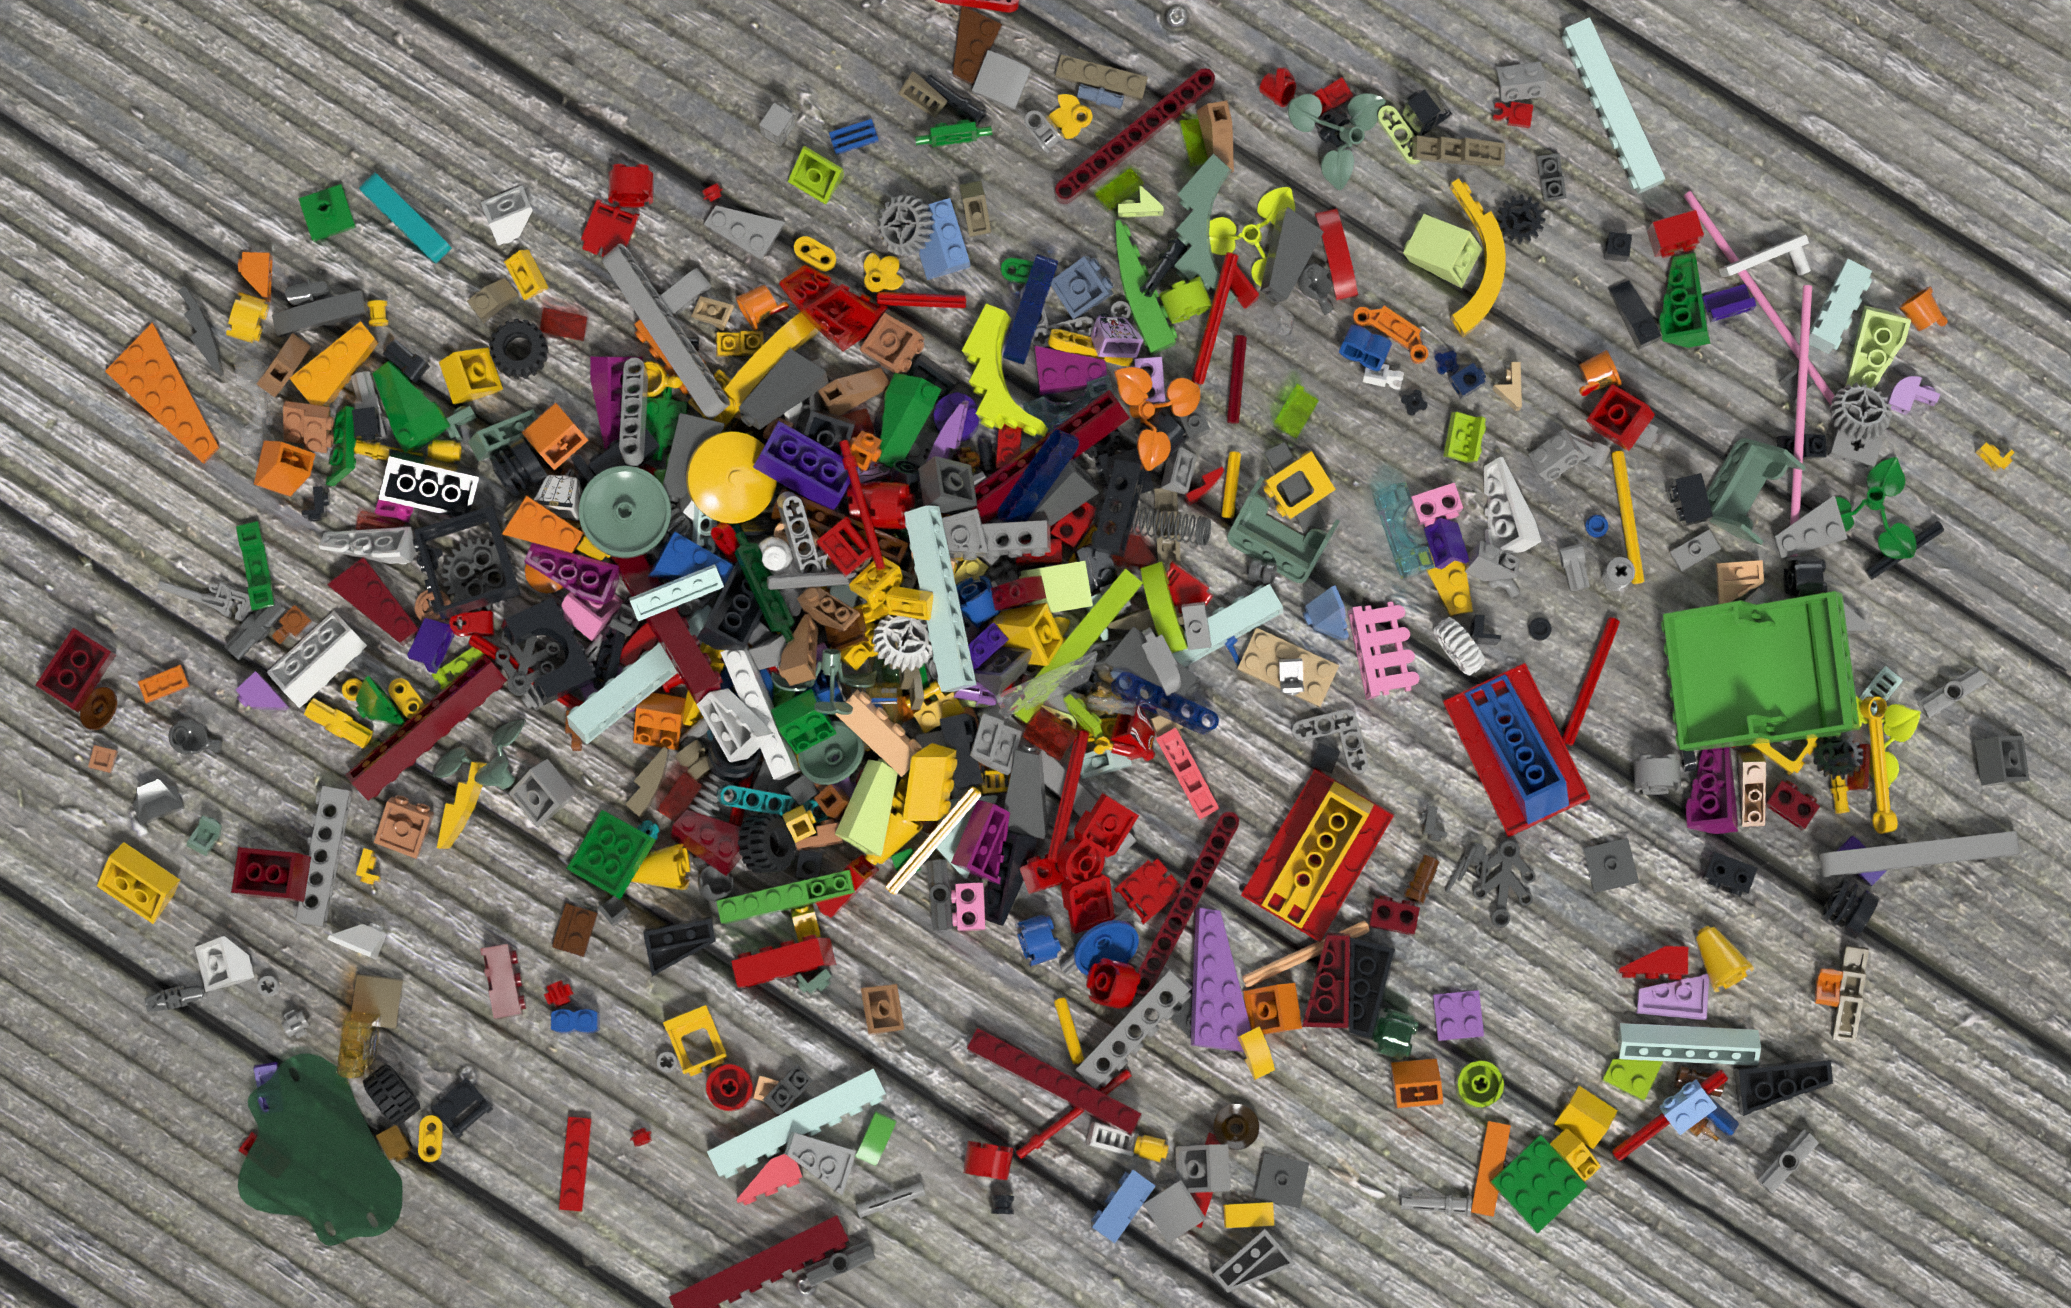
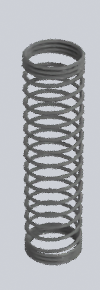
M1100 500L1095 510L1094 523L1096 528H1098L1099 524L1097 521L1098 512L1100 509H1103L1105 500ZM1116 504V505H1117V512H1118V511H1120V510H1119V504ZM1137 506V519L1134 525V517L1133 530L1130 534L1133 532L1136 535L1141 533L1142 536L1148 534L1149 537L1155 535L1156 538L1162 536L1164 540L1167 538L1171 541L1176 539L1178 542L1183 540L1184 543L1190 541L1191 544L1197 542L1201 546H1205L1208 543L1211 534V519L1209 517H1198L1195 530L1196 540L1192 542L1191 537L1196 522L1195 515H1192L1188 528L1189 539L1185 541L1184 536L1189 521L1188 514H1185L1182 520V515L1179 512L1175 519V514L1172 511L1168 518V513L1165 510L1161 517V512L1157 509L1154 516V510L1150 508L1147 515L1146 507L1142 508L1140 514V508ZM1144 509H1145L1144 520H1143V524H1142V527H1141L1142 514H1143V511H1144ZM1152 511L1151 521L1148 528L1150 512ZM1157 513H1159L1158 522L1155 529ZM1164 514H1165V523H1164V527H1163V530H1162L1163 518H1164ZM1171 516H1172V524H1171V528H1170V531H1169L1170 519H1171ZM1178 517H1179V525H1178V529H1177V520H1178ZM1138 520H1139V529H1140V531H1139L1138 533H1136L1135 529H1136V527H1137ZM1181 520H1182V527H1181V535H1182V537H1181L1180 540H1178L1177 535H1178V533H1179L1180 526H1181ZM1145 521H1146V530H1147V532H1146L1145 534H1143V533H1142V530H1143V528H1144ZM1152 522H1153V531H1154V533H1153L1152 535H1150V534H1149V531H1150V529H1151ZM1159 523H1160V533H1161V534H1160L1159 536H1157V535H1156V532H1157V530H1158ZM1166 524H1167V534H1168V535H1167V537H1164V536H1163V533H1164V531H1165ZM1112 525V527L1108 528V530H1111L1113 528V530L1115 531V525ZM1173 525H1174V535H1175V536H1174V538L1171 539L1170 534H1171V532H1172Z

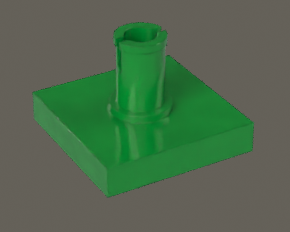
M341 184L298 198L313 242L356 228Z

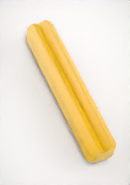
M1229 452L1222 517L1224 518L1234 517L1241 460L1240 452Z
M1065 997L1054 1000V1004L1069 1054L1074 1065L1080 1064L1084 1061V1057Z

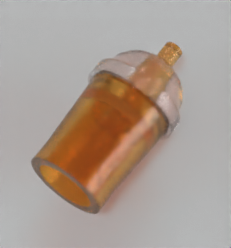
M1705 1117L1688 1129L1698 1140L1708 1141L1712 1138L1717 1142L1719 1139L1715 1135L1716 1128L1712 1123L1713 1121Z

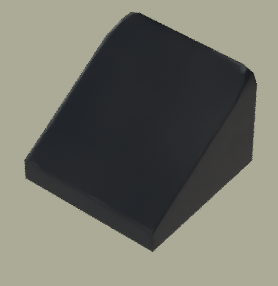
M1319 743L1310 766L1332 774L1340 751Z

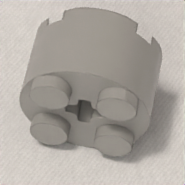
M1653 755L1639 756L1640 760L1634 763L1636 793L1640 789L1646 795L1669 794L1668 789L1672 788L1675 789V792L1681 790L1680 761L1676 760V755H1663L1662 758H1653Z

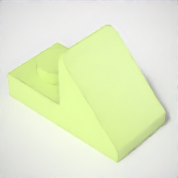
M1139 186L1140 203H1136L1135 200L1122 201V204H1118V218L1163 216L1164 212L1163 206L1142 186Z

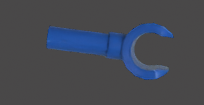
M1235 636L1227 639L1228 641L1225 645L1235 663L1239 665L1241 661L1233 647L1238 640Z

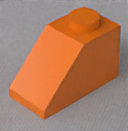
M242 252V259L238 260V272H241L245 280L266 302H271L272 255L270 253Z

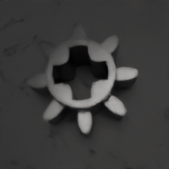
M1089 667L1083 672L1078 670L1075 675L1076 678L1072 682V685L1077 688L1076 693L1083 694L1086 698L1091 692L1096 695L1099 690L1098 687L1102 683V680L1097 677L1098 671L1089 670Z

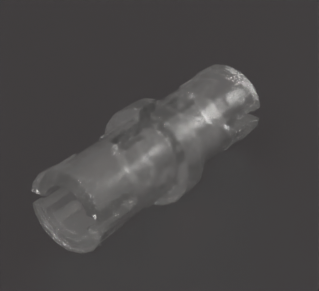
M1089 696L1088 702H1093L1088 704L1089 710L1107 711L1108 714L1112 715L1114 713L1134 716L1135 709L1132 708L1136 707V701L1119 700L1114 696H1110V698Z

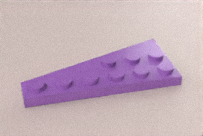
M1198 908L1196 909L1190 1046L1244 1052L1237 1037L1251 1031L1221 911Z

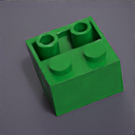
M812 689L771 710L778 730L796 755L837 734L828 714L817 712L814 709L815 703L821 701Z

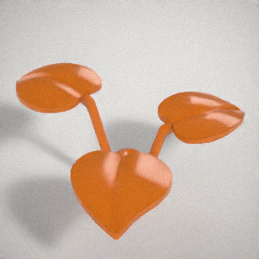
M1121 368L1114 371L1119 394L1122 400L1130 405V415L1134 419H1140V423H1144L1151 429L1141 431L1137 441L1140 460L1147 471H1151L1167 459L1170 454L1171 444L1168 436L1164 432H1156V427L1148 422L1147 419L1151 418L1154 414L1155 408L1170 405L1175 416L1184 417L1190 415L1199 404L1200 388L1189 379L1177 378L1167 388V397L1170 401L1152 404L1149 401H1145L1148 399L1146 393L1152 388L1150 375L1141 368Z

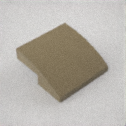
M357 974L351 1023L377 1026L378 1022V1027L396 1029L398 1027L399 1007L402 1000L403 979Z

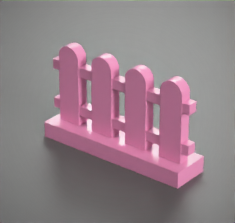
M1387 602V607L1372 610L1370 605L1364 607L1365 611H1362V606L1353 607L1347 611L1366 700L1378 697L1380 692H1382L1383 696L1389 695V690L1404 688L1405 692L1411 691V686L1419 682V675L1416 672H1408L1406 665L1414 660V652L1409 649L1403 650L1402 642L1409 639L1410 632L1405 627L1398 628L1397 620L1404 617L1405 609L1401 605L1394 606L1393 602ZM1390 621V630L1376 632V623ZM1366 625H1368L1369 633H1367ZM1395 643L1396 652L1381 654L1379 646ZM1371 647L1373 648V652H1374V655H1373V656H1372V654H1371V649H1370ZM1400 666L1401 674L1385 675L1384 668ZM1375 670L1378 671L1379 678L1376 677Z

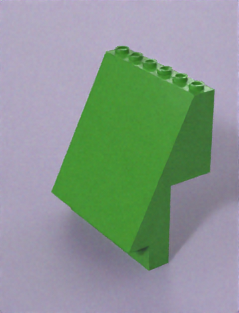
M1833 591L1758 605L1740 600L1663 614L1661 627L1666 636L1664 650L1669 660L1667 674L1672 684L1670 697L1674 701L1673 720L1677 724L1678 732L1675 739L1680 750L1695 751L1841 735V732L1860 729L1842 593Z

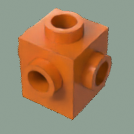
M863 430L857 438L852 437L849 446L852 456L856 458L858 467L866 471L873 461H878L882 450L879 449L882 440Z

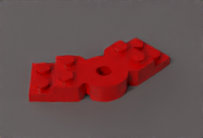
M1104 793L1101 794L1091 812L1085 810L1074 828L1075 838L1063 846L1058 856L1059 872L1066 878L1061 885L1063 906L1068 910L1071 931L1075 934L1091 929L1102 922L1115 919L1110 878L1101 872L1104 867L1105 857L1116 854L1139 817L1138 814Z

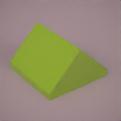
M804 146L788 182L820 202L827 204L842 181L844 171L843 168Z

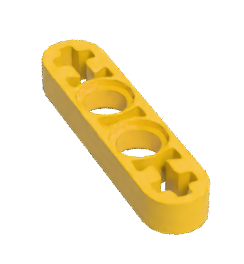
M1061 329L1051 330L1047 341L1054 349L1102 359L1105 362L1121 366H1130L1134 359L1098 357L1091 337Z

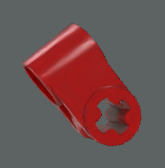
M492 611L461 613L452 616L449 622L453 633L459 637L472 636L474 633L481 637L494 635ZM459 620H463V623L466 624L462 626L461 630L455 626L459 623Z

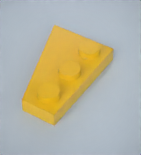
M1430 549L1417 551L1416 553L1422 561L1429 578H1431L1448 614L1453 616L1472 613L1473 608L1467 573L1465 572V563L1453 561L1445 568L1438 569L1435 567Z

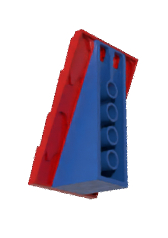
M1526 663L1443 701L1447 714L1508 838L1590 799V795Z

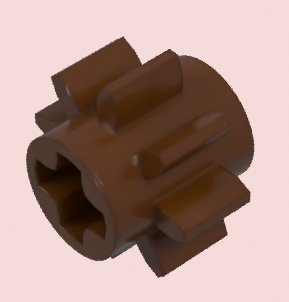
M971 447L960 448L952 456L953 461L971 465L972 473H976V469L980 465V458L977 452H971Z

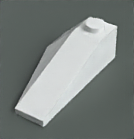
M1499 457L1485 465L1484 494L1487 495L1485 516L1488 517V529L1485 530L1486 543L1509 554L1526 551L1540 543L1541 538L1536 521L1504 458Z
M411 527L324 532L319 543V549L360 558L364 557L365 559L389 564H407L413 561L416 554Z

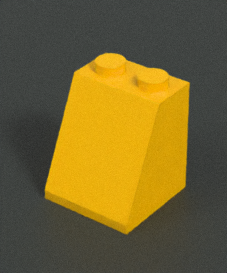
M1047 603L1001 611L993 620L996 626L1009 639L1001 647L1031 650L1032 655L1028 664L1049 665L1064 642Z

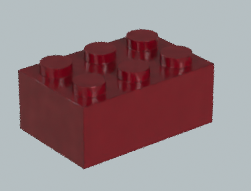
M72 628L35 686L79 713L111 665L116 654L75 628Z
M238 847L231 893L246 897L304 902L311 856L296 852Z

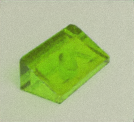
M1199 120L1179 121L1189 167L1205 164L1208 157Z
M1129 168L1094 195L1106 211L1109 212L1138 191L1139 186L1143 187L1144 182Z

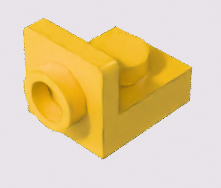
M1986 442L1975 453L1995 472L2000 467L2004 470L2013 461L2010 457L2015 452L2011 449L2002 458L2000 451L1994 445H1989Z
M363 848L356 875L361 877V882L373 885L374 881H381V877L369 874L370 870H374L377 857H374V851Z
M813 904L791 909L798 942H802V937L815 934L816 938L821 937Z

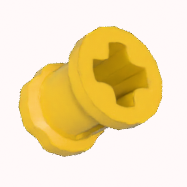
M374 300L367 302V307L370 308L369 326L388 325V320H386L387 301Z

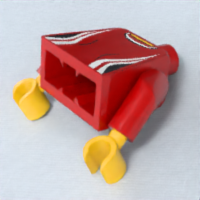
M1111 699L1104 710L1112 716L1119 711L1110 739L1113 744L1110 743L1108 738L1102 736L1096 740L1095 744L1098 745L1094 748V752L1103 754L1106 750H1111V753L1125 756L1129 760L1142 757L1144 761H1150L1155 757V752L1152 749L1155 731L1139 704L1133 706L1125 705L1124 707L1119 699Z

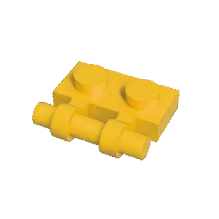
M935 680L930 683L929 687L923 690V704L920 710L913 712V715L923 732L927 733L941 725L939 719L959 715L964 712V707L958 698H954V692L946 694L941 692V688ZM935 694L938 699L927 704L925 699ZM908 698L905 700L907 706L910 708V698Z

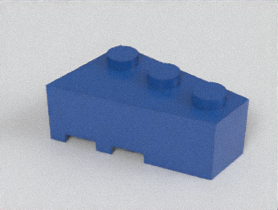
M674 532L667 539L648 577H659L674 581L715 564L724 585L734 565Z

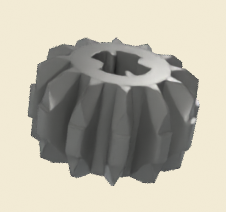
M670 503L671 518L667 534L670 537L676 532L685 537L691 530V524L684 513L674 504Z

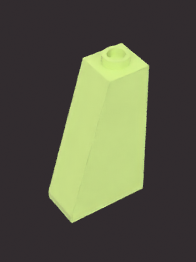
M883 759L867 761L835 832L836 836L864 853L880 857L883 852L898 775Z

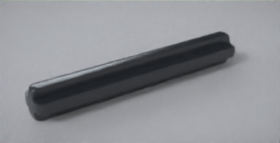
M1936 521L1915 536L1916 550L1944 532V528L1939 521ZM1885 556L1867 568L1865 572L1873 580L1902 559Z

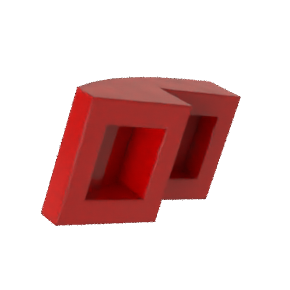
M1343 77L1312 94L1318 97L1321 102L1322 112L1320 116L1331 109H1336L1354 97Z
M1223 467L1203 475L1201 481L1204 486L1185 495L1189 506L1203 498L1216 486L1224 474Z

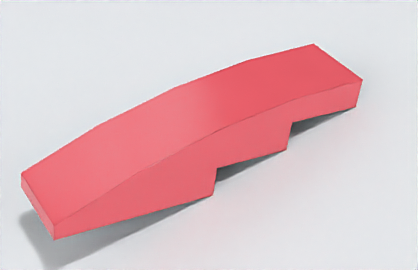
M1174 728L1157 737V743L1199 820L1220 809L1177 729Z

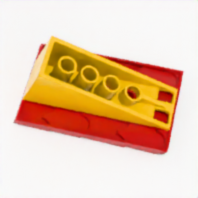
M1315 768L1241 896L1321 942L1395 814Z

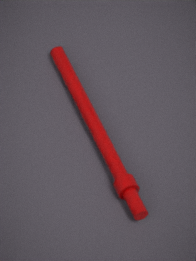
M843 440L839 442L844 458L842 459L843 466L848 471L876 570L885 569V564L857 473V461L855 456H852L848 440Z
M1125 1069L1098 1091L1107 1095L1132 1075ZM1076 1107L1039 1135H1033L1027 1144L1016 1151V1154L1022 1159L1035 1148L1038 1150L1045 1145L1043 1142L1081 1115L1083 1111Z

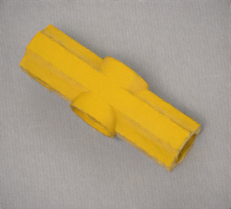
M315 698L308 704L304 713L307 718L324 726V729L340 738L343 737L363 749L368 745L374 733L369 728L353 721V718L338 709L334 710Z

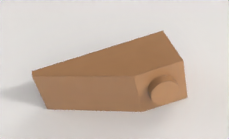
M809 614L803 616L793 634L795 639L788 642L781 654L779 672L781 677L785 678L790 686L816 678L818 627Z

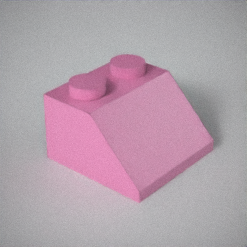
M570 592L565 597L561 607L564 612V619L592 641L608 626L624 601L614 594L612 600L606 604H600L582 599Z

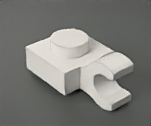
M1383 364L1380 371H1374L1366 367L1363 382L1383 387L1388 383L1393 389H1401L1404 373L1389 370V365Z

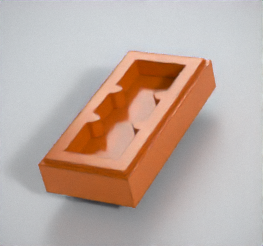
M182 665L138 681L147 704L190 687Z

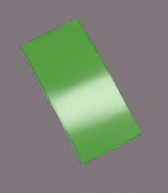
M875 1111L855 1157L876 1166L891 1136L896 1120Z

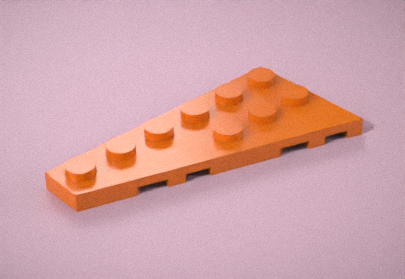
M151 323L105 372L193 455L205 464L220 447L190 394L155 325Z

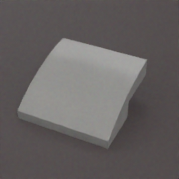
M988 50L972 93L993 100L995 104L1016 110L1031 68Z
M983 713L970 756L989 768L1009 775L1022 731L1003 724V720Z
M1181 1180L1143 1204L1168 1243L1206 1220Z

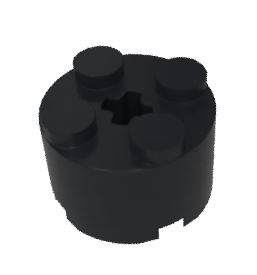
M1155 408L1154 414L1147 421L1156 427V432H1164L1168 436L1171 444L1168 456L1170 458L1189 437L1183 435L1185 431L1171 416L1167 414L1164 417L1160 413L1162 409ZM1140 423L1137 426L1136 434L1139 436L1141 431L1151 429L1144 423Z
M1795 556L1786 559L1785 563H1789V567L1784 569L1783 581L1785 594H1790L1791 596L1789 599L1827 593V583L1824 582L1823 573L1826 570L1824 559H1819L1818 556Z

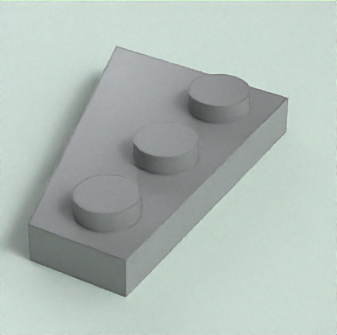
M720 206L714 207L704 223L706 228L760 261L763 260L785 225L783 221Z
M1835 495L1774 536L1780 558L1848 539Z
M978 509L942 518L949 552L989 554Z
M791 1131L784 1154L843 1196L857 1151Z

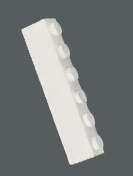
M748 644L744 651L725 650L721 652V655L740 700L775 733L760 747L773 779L781 780L801 771L791 746L776 726L771 712L774 708L773 703L748 650L750 649Z

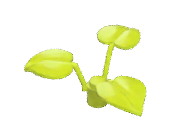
M1290 187L1277 188L1264 195L1258 203L1257 212L1259 216L1266 220L1257 225L1250 224L1245 226L1242 233H1239L1237 236H1235L1237 232L1236 225L1230 219L1219 217L1210 221L1209 237L1212 253L1216 255H1226L1227 252L1232 253L1236 247L1235 240L1244 238L1248 244L1256 246L1263 259L1257 260L1254 263L1251 273L1253 280L1260 287L1267 257L1259 244L1262 239L1260 228L1267 225L1270 221L1275 225L1277 213L1286 207L1295 211L1292 189Z
M1856 696L1859 725L1861 727L1862 722L1864 724H1869V722L1861 714L1860 706L1862 700ZM1901 704L1888 706L1884 719H1882L1884 733L1890 736V739L1884 744L1885 749L1895 740L1905 742L1912 737L1917 728L1921 711ZM1870 750L1866 758V764L1869 774L1874 779L1872 752ZM1885 752L1889 788L1898 776L1899 764L1891 752Z

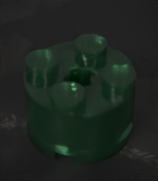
M1385 1008L1383 1012L1387 1014L1385 1018L1380 1017L1376 1027L1373 1042L1377 1043V1048L1373 1047V1052L1402 1060L1404 1056H1410L1412 1044H1410L1412 1034H1416L1419 1022L1414 1020L1413 1015Z

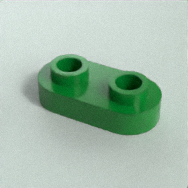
M1008 258L1001 265V274L1007 281L1037 286L1045 280V268L1038 262ZM1014 267L1016 273L1010 274L1008 269ZM1036 271L1038 272L1039 276L1037 278H1032L1030 276V273Z

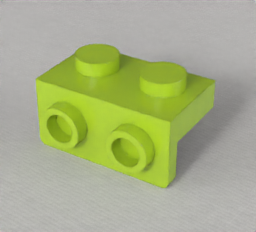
M1451 412L1443 456L1465 463L1477 462L1482 451L1481 442L1486 430V418Z

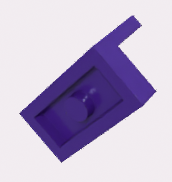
M1745 284L1703 297L1710 323L1752 311L1757 306L1754 297L1750 298Z
M1439 518L1424 529L1436 568L1443 569L1453 561L1465 564L1469 562L1458 523Z
M425 618L407 654L408 658L424 663L428 672L437 674L455 636L450 625Z

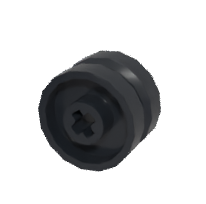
M713 736L707 754L708 766L713 774L723 781H743L751 776L761 755V748L748 759L729 762L715 736Z

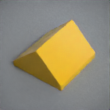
M1578 1085L1554 1125L1563 1131L1567 1128L1593 1150L1608 1131L1618 1110Z

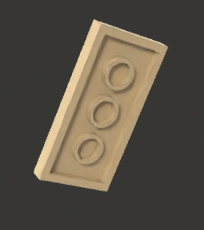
M1256 628L1237 670L1280 689L1279 659L1302 658L1304 692H1299V694L1293 696L1320 708L1339 665Z

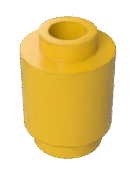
M433 439L432 444H428V457L449 463L460 461L461 443H456L455 440Z
M1147 1135L1143 1137L1138 1136L1134 1154L1139 1155V1158L1161 1162L1162 1158L1166 1159L1169 1145H1165L1166 1140Z

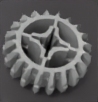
M900 195L899 197L891 198V202L885 203L886 209L880 210L883 214L882 217L877 218V220L881 221L880 226L876 228L881 230V234L878 237L884 239L882 245L888 247V251L895 252L896 255L911 256L912 254L920 253V249L926 248L925 242L932 241L929 234L934 233L931 225L935 222L930 220L933 213L928 212L929 206L923 204V200L916 198L914 195Z
M1857 382L1853 386L1848 384L1844 389L1841 388L1832 399L1830 412H1832L1831 419L1835 420L1834 427H1841L1840 433H1848V438L1855 436L1856 441L1861 437L1865 442L1869 438L1874 440L1878 435L1881 436L1890 424L1892 412H1890L1891 405L1887 404L1888 397H1881L1882 391H1874V386L1867 388L1866 383L1861 387Z

